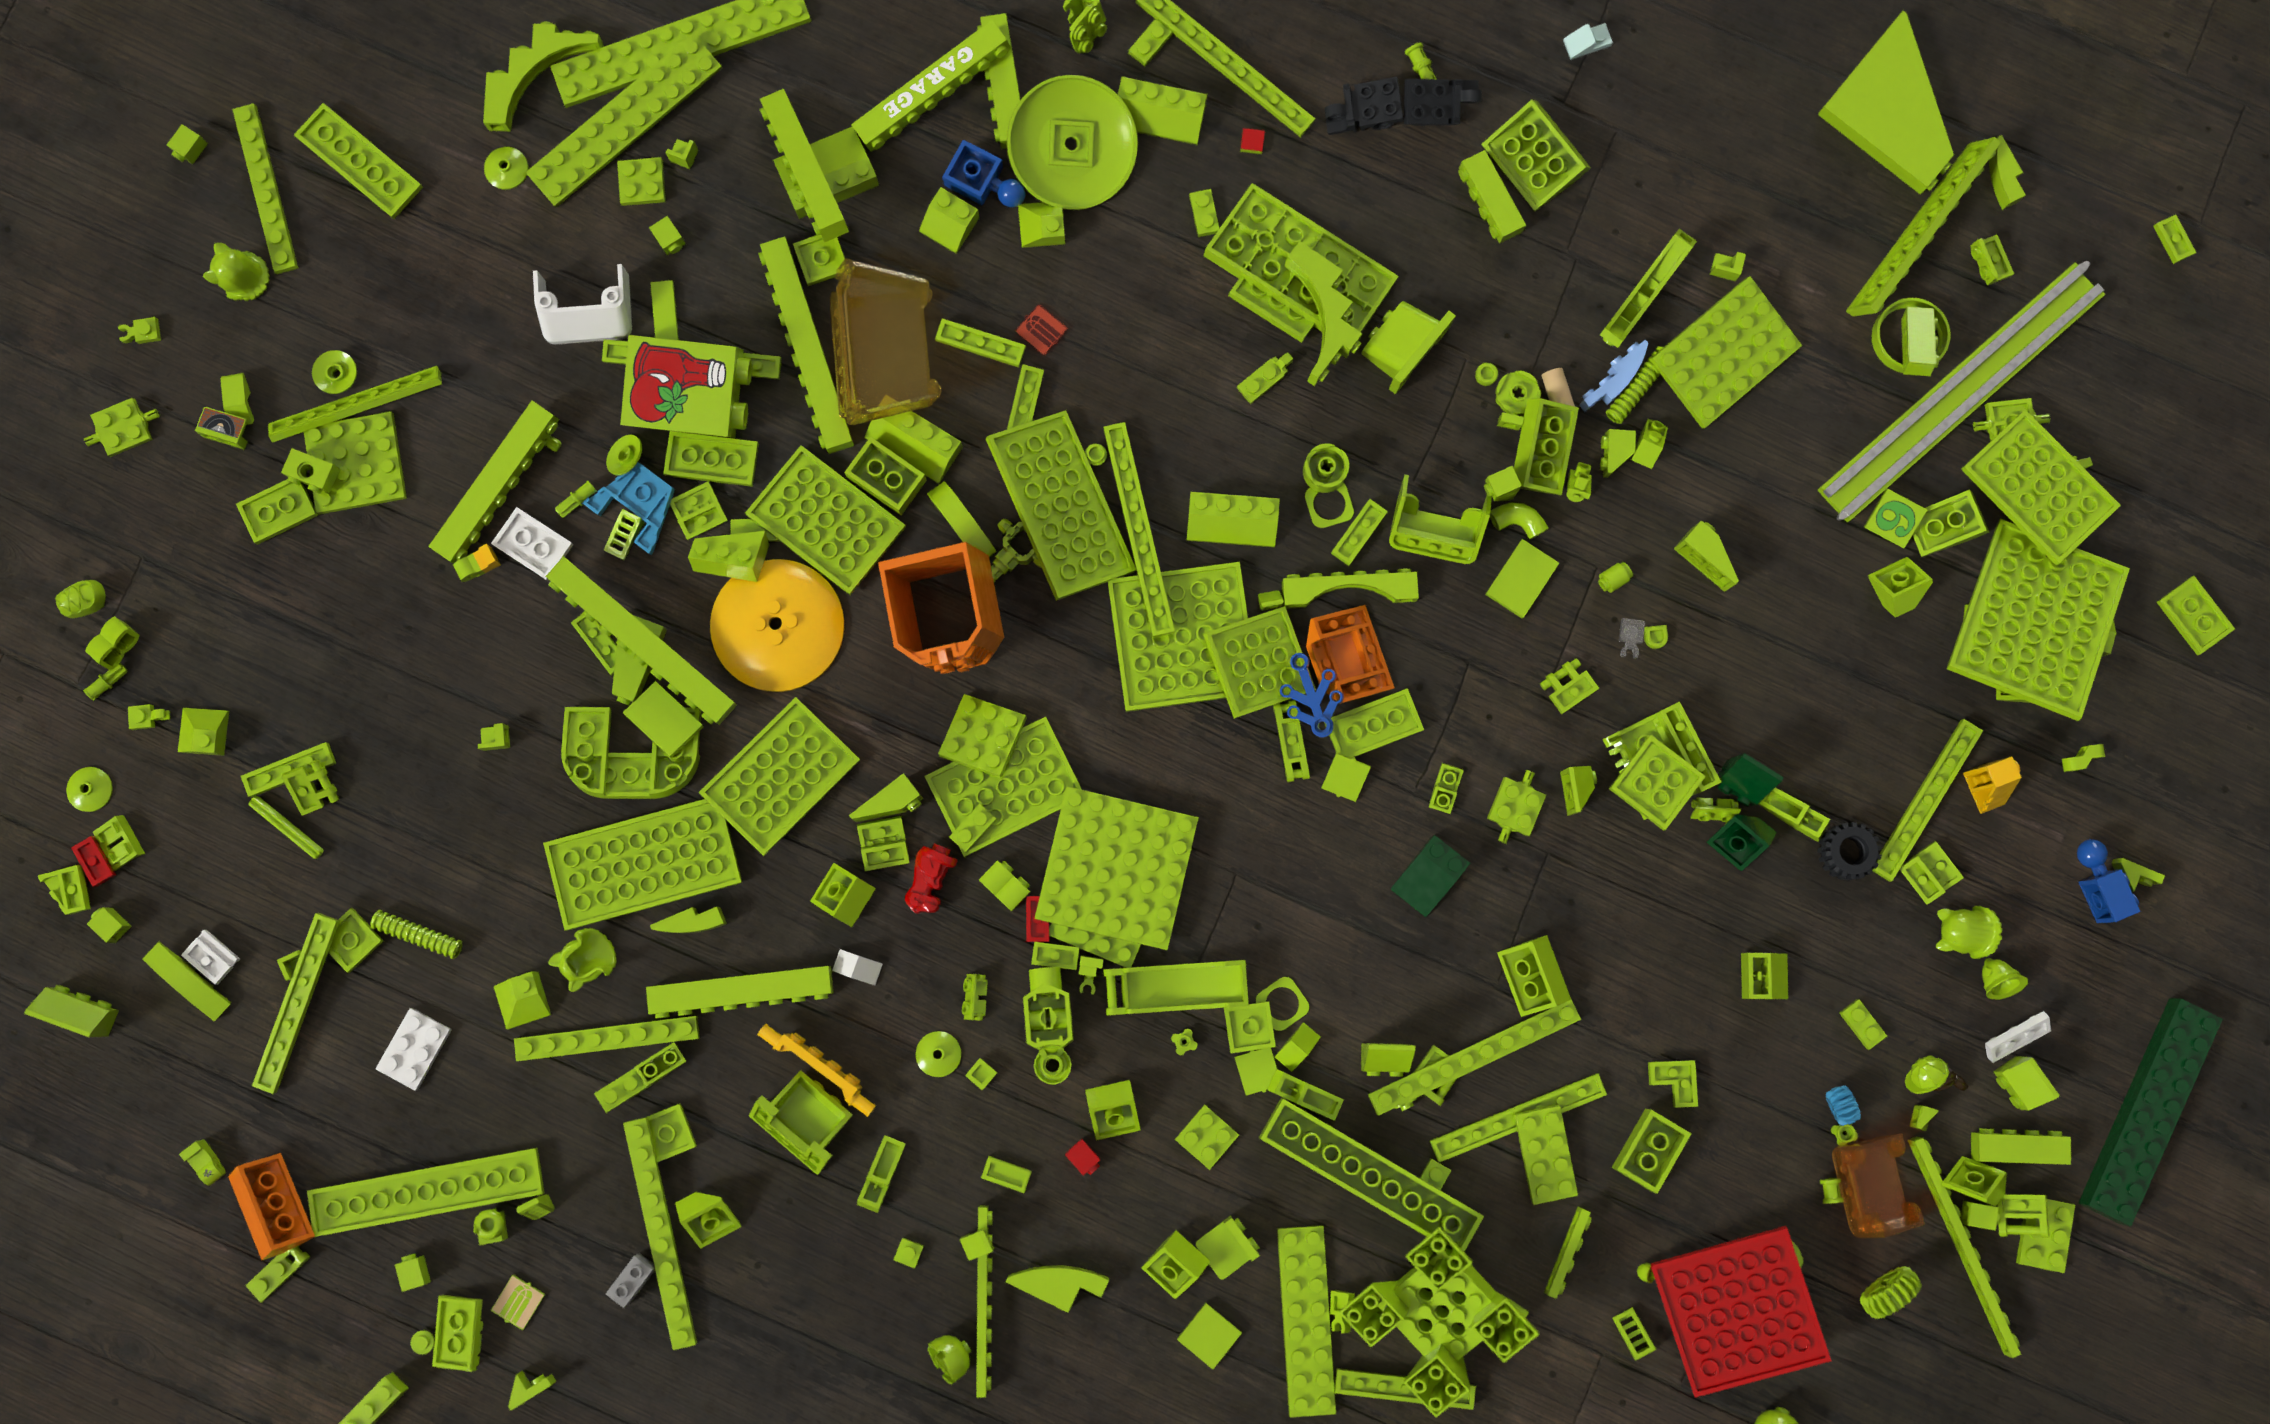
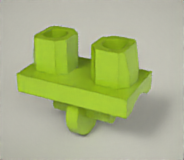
M1578 462L1576 470L1570 469L1567 488L1569 500L1580 502L1584 498H1590L1592 475L1589 473L1591 465Z

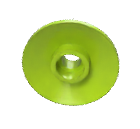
M498 148L490 153L485 161V176L496 188L503 190L516 188L527 177L525 172L528 171V162L525 156L515 148ZM508 163L506 168H501V165Z
M332 350L323 353L316 359L312 368L314 383L319 389L329 394H340L347 391L354 384L357 377V367L354 360L342 351ZM340 371L339 377L335 378V372Z
M626 435L613 444L606 460L607 469L610 473L619 476L633 469L642 453L641 440L635 435Z
M85 767L76 771L70 777L66 788L69 802L76 809L84 812H94L103 808L109 802L113 791L112 781L108 774L95 767ZM88 785L89 790L86 793H84V786Z
M942 1031L927 1034L920 1040L916 1048L918 1066L924 1073L933 1077H944L951 1074L958 1067L961 1060V1048L958 1041L949 1033ZM936 1050H940L942 1052V1057L940 1059H936L934 1057V1052Z

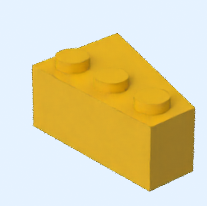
M2013 757L1989 762L1963 772L1980 814L2005 805L2022 778L2020 766Z

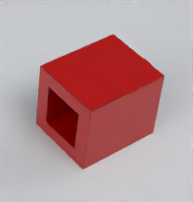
M1083 1138L1065 1153V1156L1082 1175L1086 1173L1091 1175L1100 1167L1098 1164L1100 1157Z

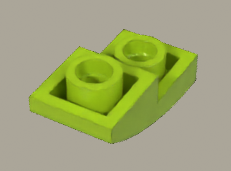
M1441 763L1429 803L1430 808L1448 814L1451 813L1463 769Z

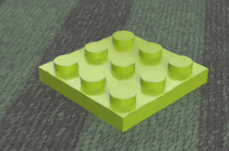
M964 694L938 755L950 761L1002 778L1027 717L1024 714Z
M1649 735L1609 790L1664 831L1706 776L1654 736Z

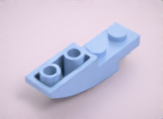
M1646 340L1641 344L1635 342L1627 349L1628 354L1622 358L1619 355L1610 363L1612 367L1607 372L1609 375L1599 383L1601 387L1596 391L1590 389L1582 396L1584 400L1579 406L1584 412L1601 399L1606 405H1609L1623 391L1643 361L1648 346Z

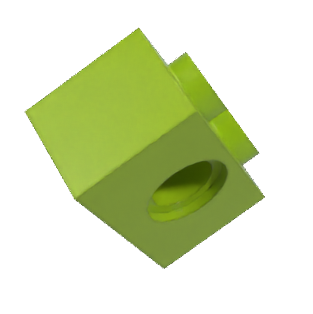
M292 448L281 473L288 477V482L298 486L301 483L309 485L307 489L321 494L322 491L331 492L340 468L332 463ZM313 468L312 476L306 477L307 471Z

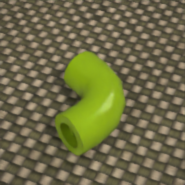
M1510 502L1498 506L1490 512V519L1498 531L1509 525L1517 524L1524 529L1529 539H1533L1549 529L1540 514L1532 507L1523 503Z

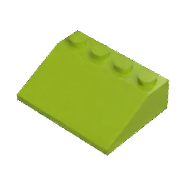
M1536 100L1529 101L1482 143L1483 147L1534 211H1537L1591 169Z
M853 127L810 144L836 203L879 186L874 169ZM781 157L774 159V164L798 218L801 219L808 216L804 209L807 203L806 201L801 202L796 191L800 187L799 185L794 186L789 176V173L792 172L791 168L786 169Z

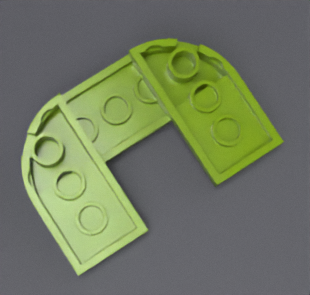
M565 707L561 748L562 763L567 775L583 792L594 797L606 799L663 798L680 791L696 773L700 761V731L672 758L664 753L654 742H652V753H608L611 708ZM685 708L701 723V710L699 708L695 710Z

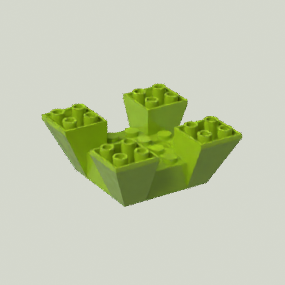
M1438 1227L1406 1254L1405 1257L1415 1267L1398 1281L1372 1283L1339 1311L1341 1316L1370 1347L1397 1327L1418 1349L1422 1356L1403 1383L1435 1417L1439 1416L1470 1391L1463 1356L1481 1341H1484L1505 1362L1539 1335V1332L1505 1296L1496 1292L1471 1265L1473 1261L1441 1227ZM1424 1288H1429V1289H1431L1432 1291L1429 1292V1291L1425 1290ZM1457 1291H1461L1465 1295H1460L1457 1293ZM1440 1305H1445L1448 1309H1444Z

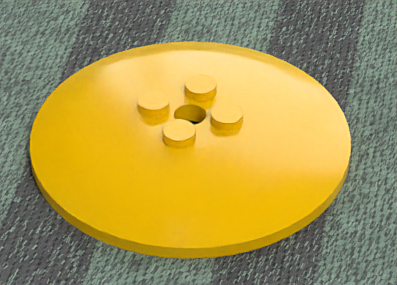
M765 560L757 582L731 578L721 589L711 613V640L720 662L727 671L742 683L755 689L769 692L791 691L815 681L834 662L844 637L843 609L833 587L814 569L791 560ZM774 618H779L782 621V626L777 630L770 628V622Z

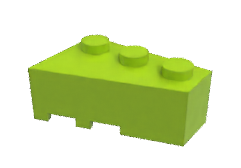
M765 531L695 538L688 559L695 572L757 582L770 544Z

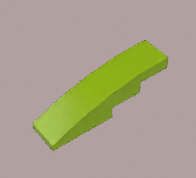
M158 941L143 957V960L160 977L214 1022L231 1004L228 999L213 989L211 983L197 974L195 968Z

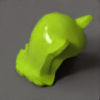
M224 243L214 244L215 255L211 260L209 271L203 274L205 280L217 284L226 291L227 297L234 301L254 300L263 294V291L267 289L266 284L269 283L270 277L266 262L252 252H241L231 249Z
M1974 906L1972 911L1967 909L1956 911L1950 909L1938 910L1937 915L1942 921V939L1937 942L1936 948L1941 951L1955 950L1963 954L1969 953L1972 959L1988 957L1998 949V945H2000L2002 940V924L1999 922V917L1990 908Z
M584 928L583 930H578L574 934L576 940L567 943L561 952L554 954L548 961L549 965L559 967L561 974L569 980V991L571 992L578 991L586 982L596 979L602 972L605 976H609L616 966L614 946L597 929Z

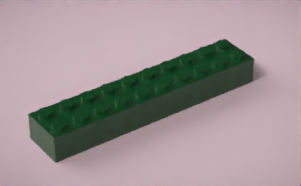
M2169 998L2078 1204L2118 1224L2132 1226L2221 1025L2222 1018L2181 998Z

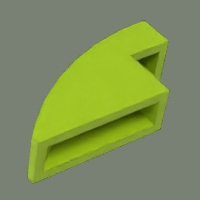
M1063 1265L1029 1268L1012 1273L1006 1279V1283L1067 1313L1080 1287L1102 1297L1109 1282V1277L1097 1272Z

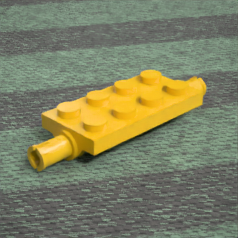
M765 1024L757 1035L771 1044L773 1050L792 1051L843 1090L845 1101L849 1103L848 1106H854L865 1114L866 1117L876 1107L875 1104L860 1094V1090L863 1087L859 1085L860 1080L851 1073L846 1075L841 1072L842 1067L833 1060H825L822 1057L824 1053L814 1046L808 1047L805 1045L804 1042L806 1040L799 1034L787 1033L780 1035L768 1024Z

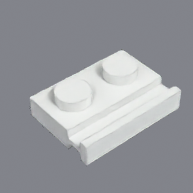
M203 930L200 936L181 955L214 984H219L231 971L234 964L240 960L237 955L208 930Z

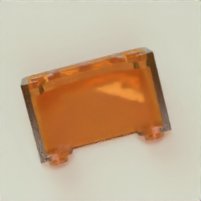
M1902 1133L1842 1145L1834 1148L1832 1152L1837 1178H1841L1839 1187L1844 1201L1848 1224L1853 1235L1858 1238H1886L1925 1225L1922 1211L1918 1205L1913 1202H1905L1895 1161L1896 1157H1900L1905 1153Z

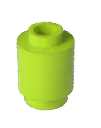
M1625 562L1621 564L1616 563L1599 574L1600 580H1598V583L1604 591L1612 593L1628 583L1630 578L1633 577V573Z

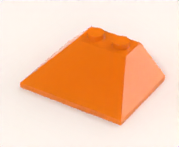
M1366 605L1310 619L1306 648L1319 684L1324 670L1332 669L1336 672L1335 681L1330 683L1326 691L1328 695L1334 690L1341 691L1344 695V699L1340 703L1342 704L1395 688ZM1332 672L1326 673L1325 677L1327 680L1333 678ZM1335 693L1333 699L1339 701L1340 694Z

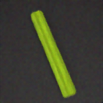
M254 796L250 800L249 806L312 858L318 859L323 854L324 850L263 799Z

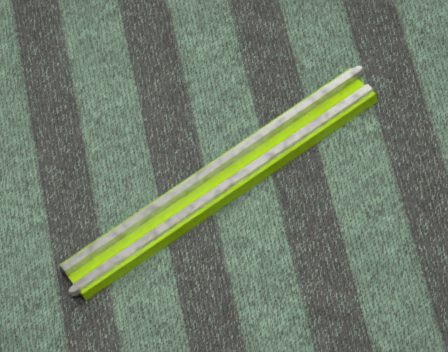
M2088 261L2080 265L2075 262L1817 490L1839 513L1837 516L1838 521L1844 519L1846 522L1852 520L2105 295L2104 289L2099 284L2094 286L2083 275L2090 265Z

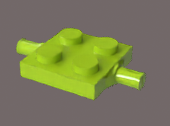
M130 398L91 414L96 434L85 437L84 441H86L85 443L88 447L101 442L107 455L110 457L153 440L148 430V421L159 418L160 415L157 414V409L143 413L139 409L136 400Z
M2031 398L1991 402L1985 404L1986 421L1974 422L1973 427L1975 428L1973 429L1974 431L1987 430L1990 435V441H1992L2024 410L2039 424L2050 423L2051 418H2049V414L2036 415Z
M1526 770L1522 782H1516L1507 777H1504L1487 819L1496 822L1503 828L1498 839L1502 843L1507 844L1511 832H1518L1525 836H1530L1546 797V794L1536 791L1530 786L1535 775L1534 772Z

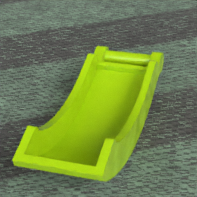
M1245 960L1103 970L1107 983L1108 1008H1106V1015L1249 1006ZM1121 975L1123 1007L1117 1008L1115 976Z

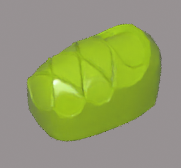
M96 580L80 581L61 591L55 597L56 605L60 613L65 617H83L105 607V590L102 584Z

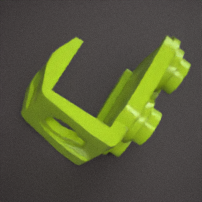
M1065 0L1063 5L1064 11L1067 12L1070 9L1068 21L1072 24L1069 30L1071 31L1070 40L1073 48L1077 53H1089L1093 47L1092 41L1098 36L1102 37L1107 30L1105 25L1106 17L1100 0Z

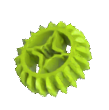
M1897 1267L1895 1270H1890L1871 1283L1862 1293L1860 1301L1863 1309L1872 1318H1885L1887 1315L1890 1316L1892 1313L1898 1312L1899 1309L1910 1303L1917 1293L1920 1292L1922 1284L1910 1267Z

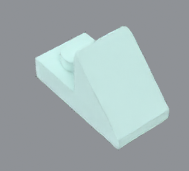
M1605 23L1590 28L1589 24H1586L1563 39L1570 59L1610 47L1613 43Z

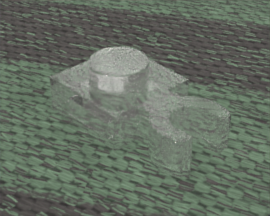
M1621 619L1619 641L1625 642V646L1620 651L1621 657L1626 656L1627 649L1633 651V659L1638 657L1639 649L1636 643H1643L1645 621Z

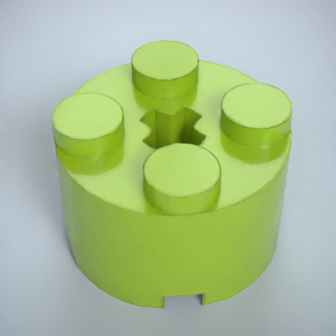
M1320 444L1314 447L1307 455L1303 465L1305 482L1312 490L1321 493L1333 492L1341 487L1349 471V459L1346 453L1332 444ZM1326 465V468H1330L1329 472L1322 470V466Z

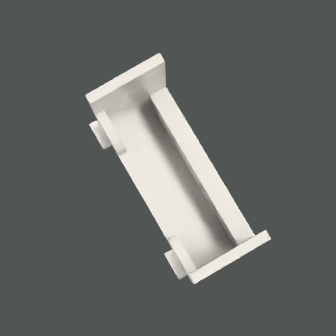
M617 264L619 286H611L603 291L601 305L558 308V300L555 295L546 291V281L538 271H533L534 301L543 337L551 344L627 338L632 332L629 274L622 264Z

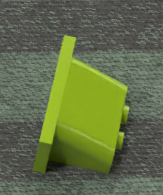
M1402 301L1393 312L1389 310L1382 319L1384 323L1380 328L1376 326L1368 336L1370 341L1366 344L1361 354L1393 378L1389 390L1396 394L1434 344H1437L1449 330L1455 315L1448 311L1439 321Z
M800 1070L771 1103L761 1096L755 1102L749 1117L818 1175L832 1157L825 1148L849 1121L852 1114L841 1105L837 1097L830 1096L824 1091V1087L818 1081H813Z

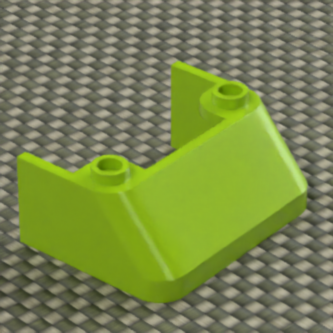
M1404 474L1390 532V545L1397 550L1461 564L1474 562L1490 517L1492 496H1486L1482 509H1466L1462 513L1461 519L1419 511L1418 498L1407 493L1409 475Z

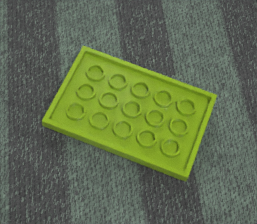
M1749 276L1650 358V361L1701 428H1706L1798 350L1802 344Z
M2026 410L2019 414L1961 468L2055 565L2060 564L2121 506Z
M802 445L745 512L746 516L849 595L854 592L906 528V525Z
M795 697L699 791V794L753 847L765 856L860 759Z
M1046 717L1022 728L1002 778L956 762H952L925 776L952 833L979 803L996 818V821L967 852L960 848L964 857L1061 810L1066 786L1081 789Z

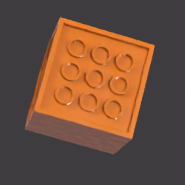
M963 542L878 562L894 648L918 664L941 674L954 672L955 668L958 672L969 671V668L988 664L1004 639L989 555L969 543ZM967 570L977 622L976 629L967 641L923 650L910 582Z

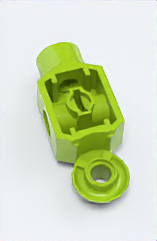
M1060 967L1029 970L1030 993L1023 997L1026 1041L1029 1046L1039 1050L1034 1060L1035 1074L1044 1083L1055 1085L1063 1082L1071 1072V1060L1064 1051V1048L1074 1041L1070 994L1062 990ZM1052 1059L1059 1062V1068L1056 1072H1049L1047 1070V1063Z

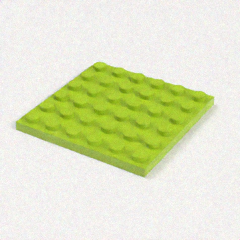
M1240 562L1161 572L1175 633L1156 638L1152 637L1138 575L1115 578L1108 581L1126 712L1226 698L1203 634L1248 619Z
M1066 786L1035 919L1168 950L1199 817Z

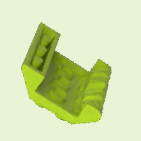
M1680 702L1602 739L1606 748L1614 746L1613 749L1609 750L1610 755L1620 752L1623 759L1615 763L1618 768L1623 765L1626 767L1648 736H1654L1706 776L1692 796L1721 783ZM1641 814L1643 820H1646L1647 818Z

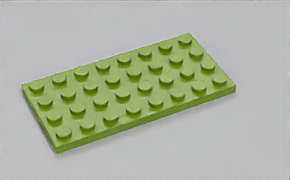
M1066 410L987 436V444L1056 601L1136 571V567Z
M705 799L543 843L565 931L743 883L727 820Z

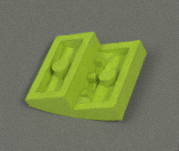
M709 481L671 500L670 505L687 540L728 521Z
M902 816L857 824L865 871L910 863Z
M1936 841L1922 849L1900 868V871L1927 905L1964 878Z

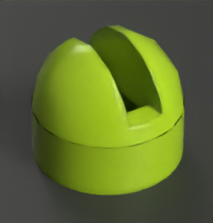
M1644 1263L1638 1267L1637 1275L1642 1281L1652 1283L1655 1280L1651 1264Z

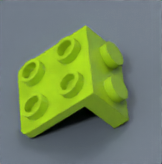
M1231 1215L1196 1241L1197 1249L1210 1261L1209 1265L1220 1279L1227 1278L1250 1259L1254 1261L1259 1257L1257 1250L1260 1247L1252 1237L1247 1239L1243 1233L1246 1228L1238 1218L1233 1220Z

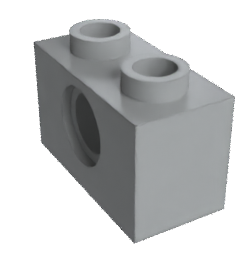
M636 1254L606 1292V1295L625 1308L632 1302L655 1271L654 1263L642 1254Z

